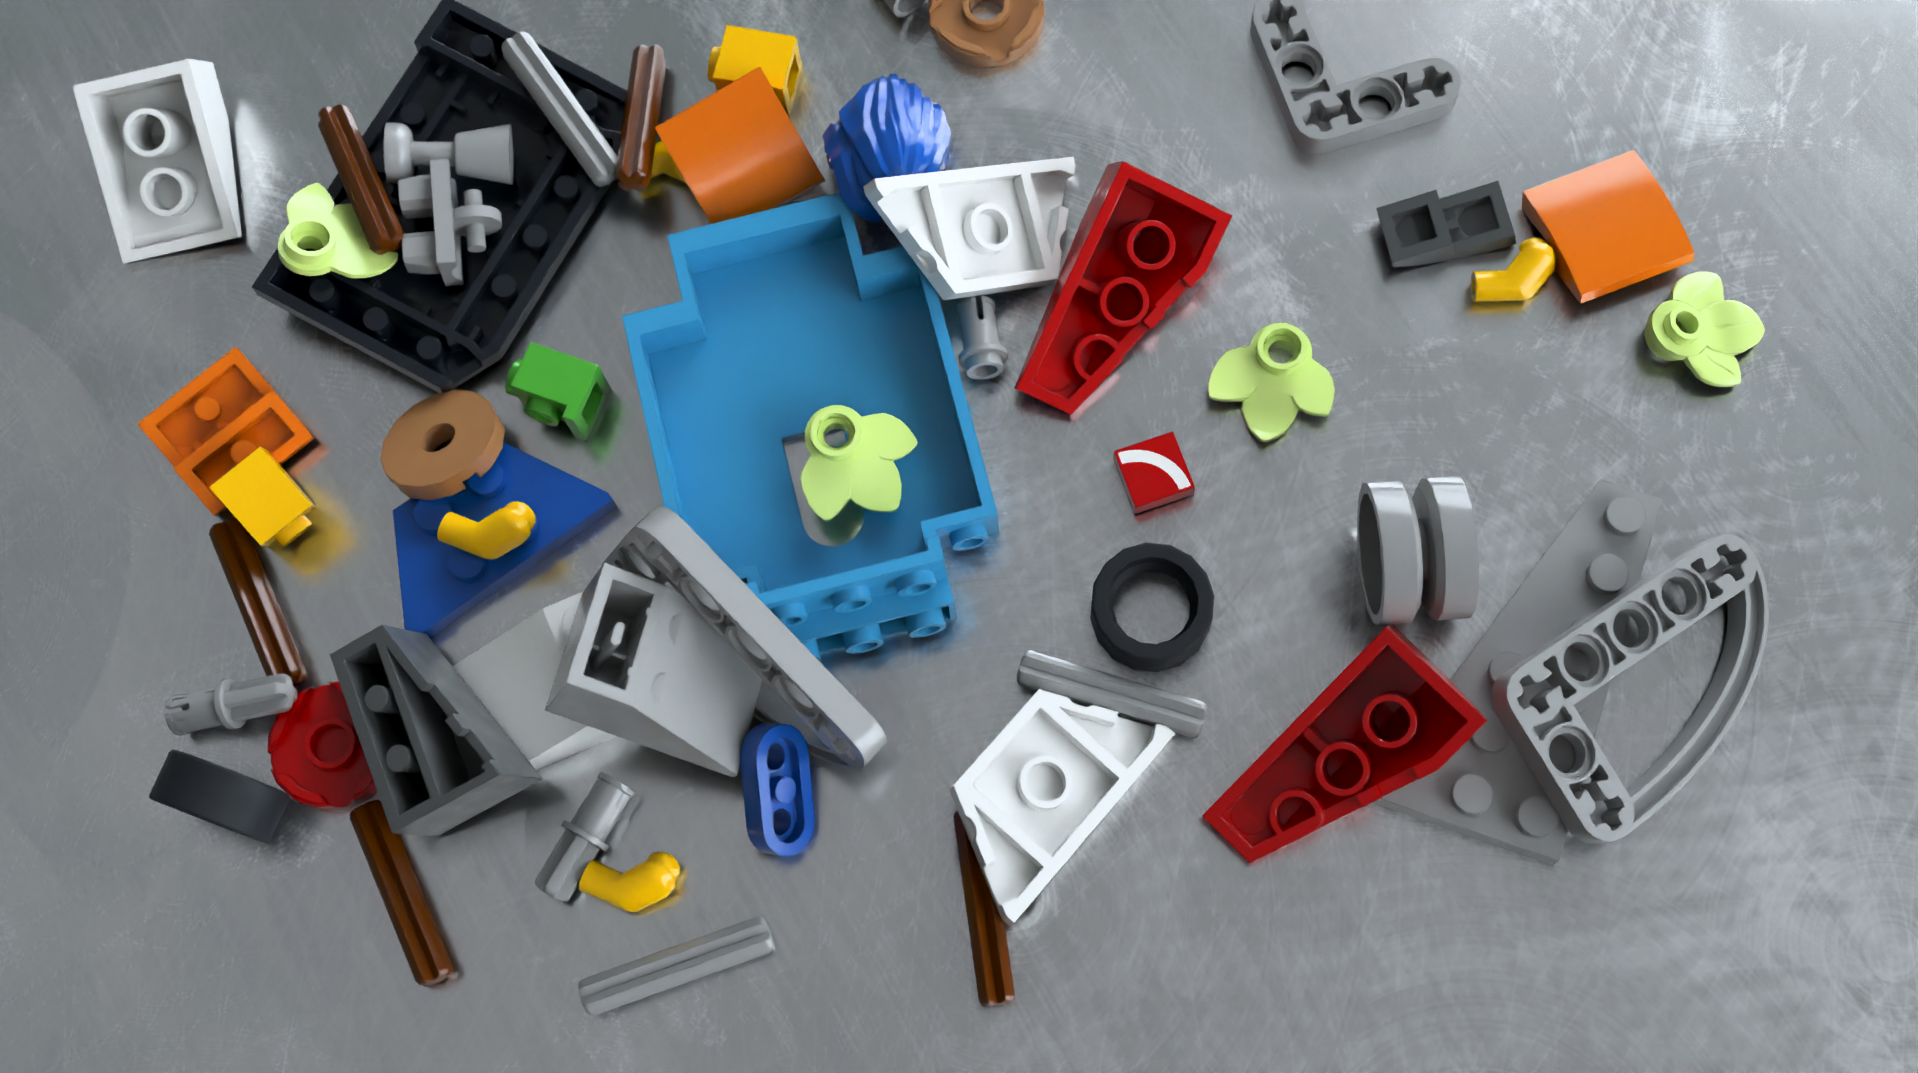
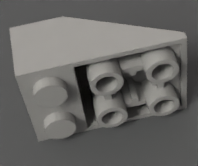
M604 562L581 595L545 711L734 778L738 773L742 743L749 731L762 678L685 598L668 586Z

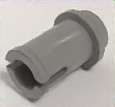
M973 296L963 299L956 305L964 349L959 354V364L963 369H966L968 377L972 379H990L1003 372V364L1008 359L1007 349L999 343L995 317V301L990 297L981 296L982 310L977 311L976 298Z

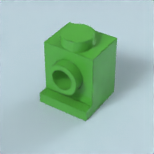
M530 342L523 359H517L512 364L505 383L506 393L519 398L524 406V413L529 417L550 426H558L560 420L564 421L574 437L587 442L611 389L599 365Z

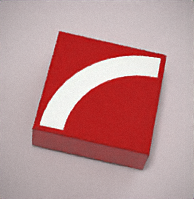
M1173 431L1114 451L1113 459L1134 514L1194 495L1195 486Z

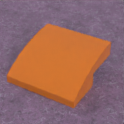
M760 66L655 127L711 224L782 207L825 182L824 177Z
M1634 150L1522 191V210L1556 252V266L1554 270L1580 304L1694 261L1695 252L1678 215L1655 177Z
M234 347L137 423L174 466L173 469L216 517L227 507L209 487L257 448L262 447L266 449L282 465L315 438L237 347Z

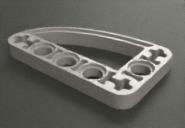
M659 505L651 510L628 532L605 559L604 562L657 583L665 585L669 582L762 678L753 716L762 723L788 724L797 728L807 742L809 754L840 768L859 770L886 744V735L872 715L698 534L669 508Z
M1722 534L1694 545L1503 672L1495 680L1491 690V701L1496 715L1563 823L1576 839L1592 844L1614 842L1625 837L1666 804L1701 768L1724 738L1739 714L1760 667L1769 622V601L1764 574L1753 549L1744 539L1732 534ZM1723 555L1729 564L1723 570L1724 575L1705 581L1699 573L1707 571L1720 561L1719 556ZM1667 580H1672L1679 584L1684 590L1686 607L1681 615L1669 611L1662 600V588ZM1727 601L1728 623L1725 644L1717 670L1706 694L1673 743L1628 789H1625L1574 707V704ZM1619 612L1631 616L1638 627V639L1632 648L1622 645L1616 639L1613 632V622ZM1570 645L1581 648L1589 659L1590 670L1583 681L1572 678L1565 669L1563 656L1565 650ZM1546 679L1552 688L1541 691L1529 701L1530 707L1522 708L1518 703L1517 697L1523 693V687ZM1556 736L1568 739L1576 752L1574 767L1568 773L1557 770L1549 757V747L1551 741ZM1590 776V783L1580 785L1582 790L1571 791L1570 784L1581 782ZM1603 800L1608 810L1601 816L1603 823L1594 824L1589 815L1596 809L1595 802Z

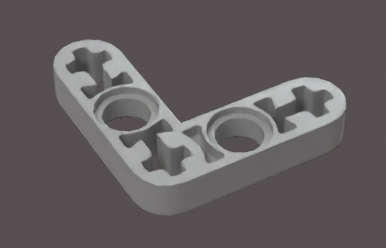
M1258 0L1254 6L1250 25L1252 41L1290 135L1295 144L1305 152L1313 154L1328 153L1437 120L1447 115L1456 103L1462 84L1460 73L1453 64L1445 59L1436 57L1424 58L1336 85L1308 14L1300 0ZM1271 15H1277L1280 22L1288 21L1286 31L1288 44L1282 47V36L1278 26L1275 23L1267 24L1268 17ZM1300 61L1309 65L1314 71L1315 76L1306 83L1297 84L1290 82L1284 77L1282 68L1290 62ZM1429 80L1433 88L1443 86L1441 96L1434 97L1431 90L1420 91L1423 81ZM1367 95H1380L1389 101L1392 111L1384 117H1371L1362 111L1359 101ZM1411 96L1408 108H1406L1405 98ZM1345 104L1347 114L1340 116L1342 105ZM1317 114L1321 122L1330 121L1328 131L1321 132L1316 124L1308 125L1310 115Z

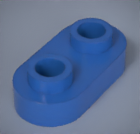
M762 723L755 726L746 735L740 751L747 833L751 843L759 851L773 855L793 856L802 851L809 843L815 825L808 746L802 733L794 726ZM773 813H774V816H775L774 825H773V817H772Z

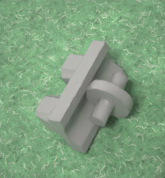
M449 159L430 160V175H419L398 180L399 202L404 219L434 217V231L405 233L403 235V261L408 273H440L445 286L464 285L460 236L467 237L468 251L474 253L485 251V236L496 233L502 228L501 212L492 206L483 205L482 192L477 189L464 191V206L458 207L457 184L455 179L451 178Z

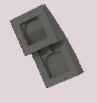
M1499 181L1440 199L1437 190H1433L1376 208L1393 267L1449 261L1516 244L1515 232Z

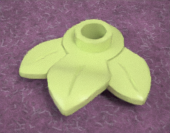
M313 183L301 189L289 200L286 207L288 225L279 236L278 255L284 266L294 273L304 276H319L332 271L353 279L369 278L389 270L398 261L397 252L389 251L383 255L374 253L369 247L352 204L334 205L331 195L320 183ZM304 249H315L316 251H306Z
M1696 272L1678 280L1672 286L1669 300L1659 304L1650 313L1645 328V340L1650 350L1659 358L1672 362L1683 360L1694 376L1703 383L1716 387H1733L1741 383V372L1734 355L1743 353L1758 344L1763 337L1765 329L1758 315L1750 307L1736 300L1724 301L1722 282L1717 274Z
M1288 323L1267 325L1255 334L1250 346L1238 347L1225 352L1217 361L1208 383V397L1210 399L1222 402H1242V414L1246 426L1261 442H1269L1284 434L1294 422L1298 410L1314 416H1328L1335 392L1333 379L1329 371L1312 359V347L1308 337L1299 328ZM1281 348L1290 354L1291 359L1286 363H1277L1270 358L1269 352L1273 349Z
M842 405L826 406L814 413L805 428V444L811 456L801 473L802 490L813 512L823 521L829 522L840 513L849 499L855 505L872 512L888 513L896 511L901 501L902 484L894 461L903 458L917 446V439L911 430L900 419L892 415L879 413L861 417L855 410ZM833 429H841L848 434L849 439L844 446L833 448L825 442L826 434Z

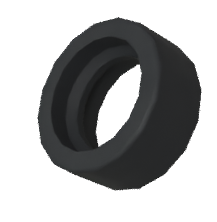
M1146 542L1121 550L1104 564L1093 584L1090 619L1097 641L1112 659L1133 670L1160 672L1180 666L1199 651L1212 623L1214 593L1207 573L1191 555L1172 545ZM1144 572L1164 573L1175 579L1186 591L1190 603L1189 619L1183 630L1171 640L1158 644L1141 643L1129 637L1118 625L1113 611L1114 597L1120 586L1133 575Z
M170 750L149 794V798L186 814L268 844L271 842L287 807L290 795L223 766L178 750Z

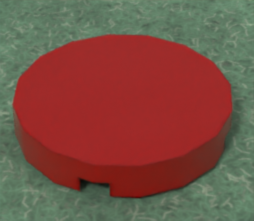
M339 681L327 682L330 685H321L315 689L310 687L297 693V701L293 703L292 708L289 711L277 714L268 735L267 753L271 754V765L273 768L271 771L276 783L294 800L322 811L345 810L373 798L377 793V789Z

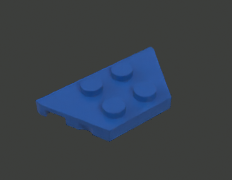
M503 442V448L493 466L481 478L477 473H474L469 479L463 481L465 489L455 495L430 501L410 498L393 510L405 630L424 633L429 638H432L618 508L609 493ZM519 501L527 504L533 510L536 518L535 526L531 530L529 538L520 546L494 560L483 559L440 542L437 539L439 525L448 512H454L480 522L498 509L504 508L508 503Z

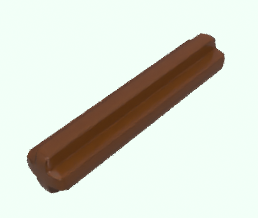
M641 44L633 51L615 170L618 186L625 191L631 189L643 191L650 185L657 136L655 127L658 126L667 63L664 59V50L656 44L651 47Z
M338 104L333 108L323 107L318 113L320 119L318 127L370 249L378 255H383L389 251H399L402 248L404 232L350 109L342 104Z
M234 517L227 518L223 522L213 525L209 532L210 539L266 676L282 673L291 677L293 686L302 683L306 679L307 672L249 532Z
M373 800L360 805L351 811L350 820L416 983L425 987L436 984L453 973V966L399 834H392L381 801Z
M955 811L953 818L978 999L982 1006L987 1007L1009 1004L1014 1001L1015 992L1005 923L1001 919L958 811Z

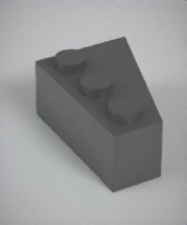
M380 625L330 654L392 834L439 836L543 779L427 634Z

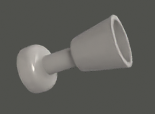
M386 123L384 129V166L387 183L398 184L400 179L413 177L414 167L430 166V160L449 159L450 166H455L456 173L460 176L512 185L514 156L511 124L459 132L455 134L454 142H416L413 140L412 131L405 124Z

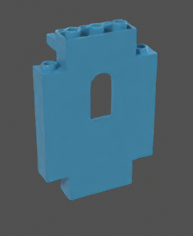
M839 192L668 234L667 237L682 301L622 316L664 507L669 508L680 516L819 661L821 660L820 654L843 648L849 654L874 650L883 645V638L908 632L909 637L920 638L944 630L946 628L945 622L956 620L957 617L942 548L952 546L953 550L964 551L982 546L989 541V536L999 534L997 509L937 291L903 246L863 256L851 208L840 197ZM830 405L849 407L855 410L861 417L879 413L892 415L900 419L911 430L918 442L912 452L894 461L902 484L899 508L894 512L888 513L872 512L864 509V521L859 533L845 544L826 546L815 542L807 535L803 527L783 442L805 437V428L812 415ZM844 431L845 438H846V442H847L848 439H849V436H848V434Z

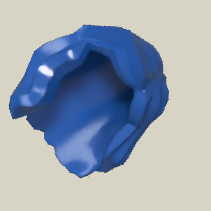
M890 74L888 77L882 75L880 78H876L870 83L863 85L855 96L839 111V120L836 123H830L822 135L824 152L827 154L826 158L829 168L834 171L840 197L849 208L870 222L880 223L883 219L865 196L863 187L876 178L945 171L949 160L951 130L943 108L940 104L932 103L930 97L922 95L921 88L917 84L907 83L905 78L899 79L897 74Z

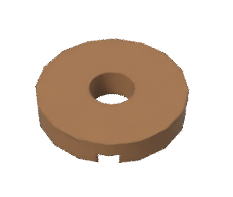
M929 0L930 30L939 47L957 62L977 68L1001 67L1022 58L1037 43L1044 26V0ZM986 1L996 3L1002 8V12L997 17L989 20L975 17L971 10L976 4Z
M451 390L434 394L413 405L394 422L383 441L380 460L385 474L390 481L409 498L430 501L452 496L466 488L463 481L469 479L474 473H477L481 478L493 466L503 448L505 428L490 401L474 391ZM452 439L451 443L445 448L435 451L441 443Z

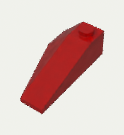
M1125 161L1108 164L1081 220L1014 388L1072 415L1122 362V358L1140 338L1160 322L1165 316L1164 313L1187 288H1191L1206 273L1233 215Z
M1394 625L1386 626L1202 816L1251 863L1409 783L1439 770L1488 720L1456 685Z

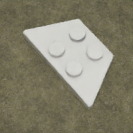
M1074 157L876 178L863 187L865 196L943 301L1045 286L1058 279L1062 257L1060 238L1062 233L1066 231L1069 208L1062 206L1066 180L1074 176L1076 166Z
M1039 689L950 788V793L1001 919L1009 926L1015 923L1175 735L1174 731L1167 726L1157 723L1152 727L1118 717V712L1099 706H1080L1074 704L1068 697Z

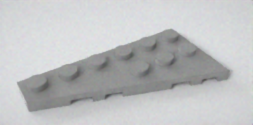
M1602 479L1598 481L1450 679L1488 721L1439 770L1409 783L1373 803L1552 865L1560 860L1568 829L1496 715L1491 701V690L1495 680L1503 672L1639 583L1663 499ZM1619 612L1613 622V632L1621 644L1629 619V615L1623 612ZM1570 645L1565 650L1563 656L1565 669L1572 678L1583 681L1590 670L1589 659L1581 648ZM1546 679L1524 686L1523 693L1517 697L1519 705L1522 708L1530 707L1529 701L1532 697L1545 689L1552 688V686ZM1611 680L1574 704V707L1594 738ZM1556 736L1551 741L1549 747V757L1552 764L1557 770L1568 773L1574 767L1576 761V752L1573 745L1568 739ZM1582 781L1570 784L1571 791H1579Z

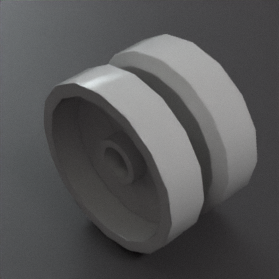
M1460 476L1421 478L1412 498L1401 481L1362 483L1357 509L1359 566L1365 601L1373 624L1412 623L1421 602L1430 617L1437 621L1471 618L1476 609L1479 592V552L1473 507L1462 478Z

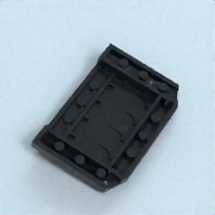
M441 0L414 41L418 51L417 55L362 138L404 234L434 231V217L404 219L400 208L398 184L387 183L384 166L385 124H405L412 131L413 140L416 142H454L455 134L459 132L511 124L514 156L512 185L460 176L456 173L455 166H450L451 178L455 179L457 184L458 207L464 206V191L470 189L480 190L482 192L483 205L492 206L501 212L502 228L496 233L485 236L486 250L483 252L474 253L468 251L467 237L460 236L464 285L445 286L440 273H408L403 261L402 248L397 251L398 261L389 270L376 276L359 279L348 278L332 271L319 276H304L294 273L281 262L277 248L252 285V288L263 299L439 393L451 391L503 358L611 183L603 187L593 183L505 60L501 46L506 39L513 37L517 32L457 0ZM536 43L618 157L627 90ZM430 166L414 167L413 177L431 174ZM337 174L327 191L331 195L334 205L350 204L351 202L340 176ZM304 249L306 251H316L315 249Z

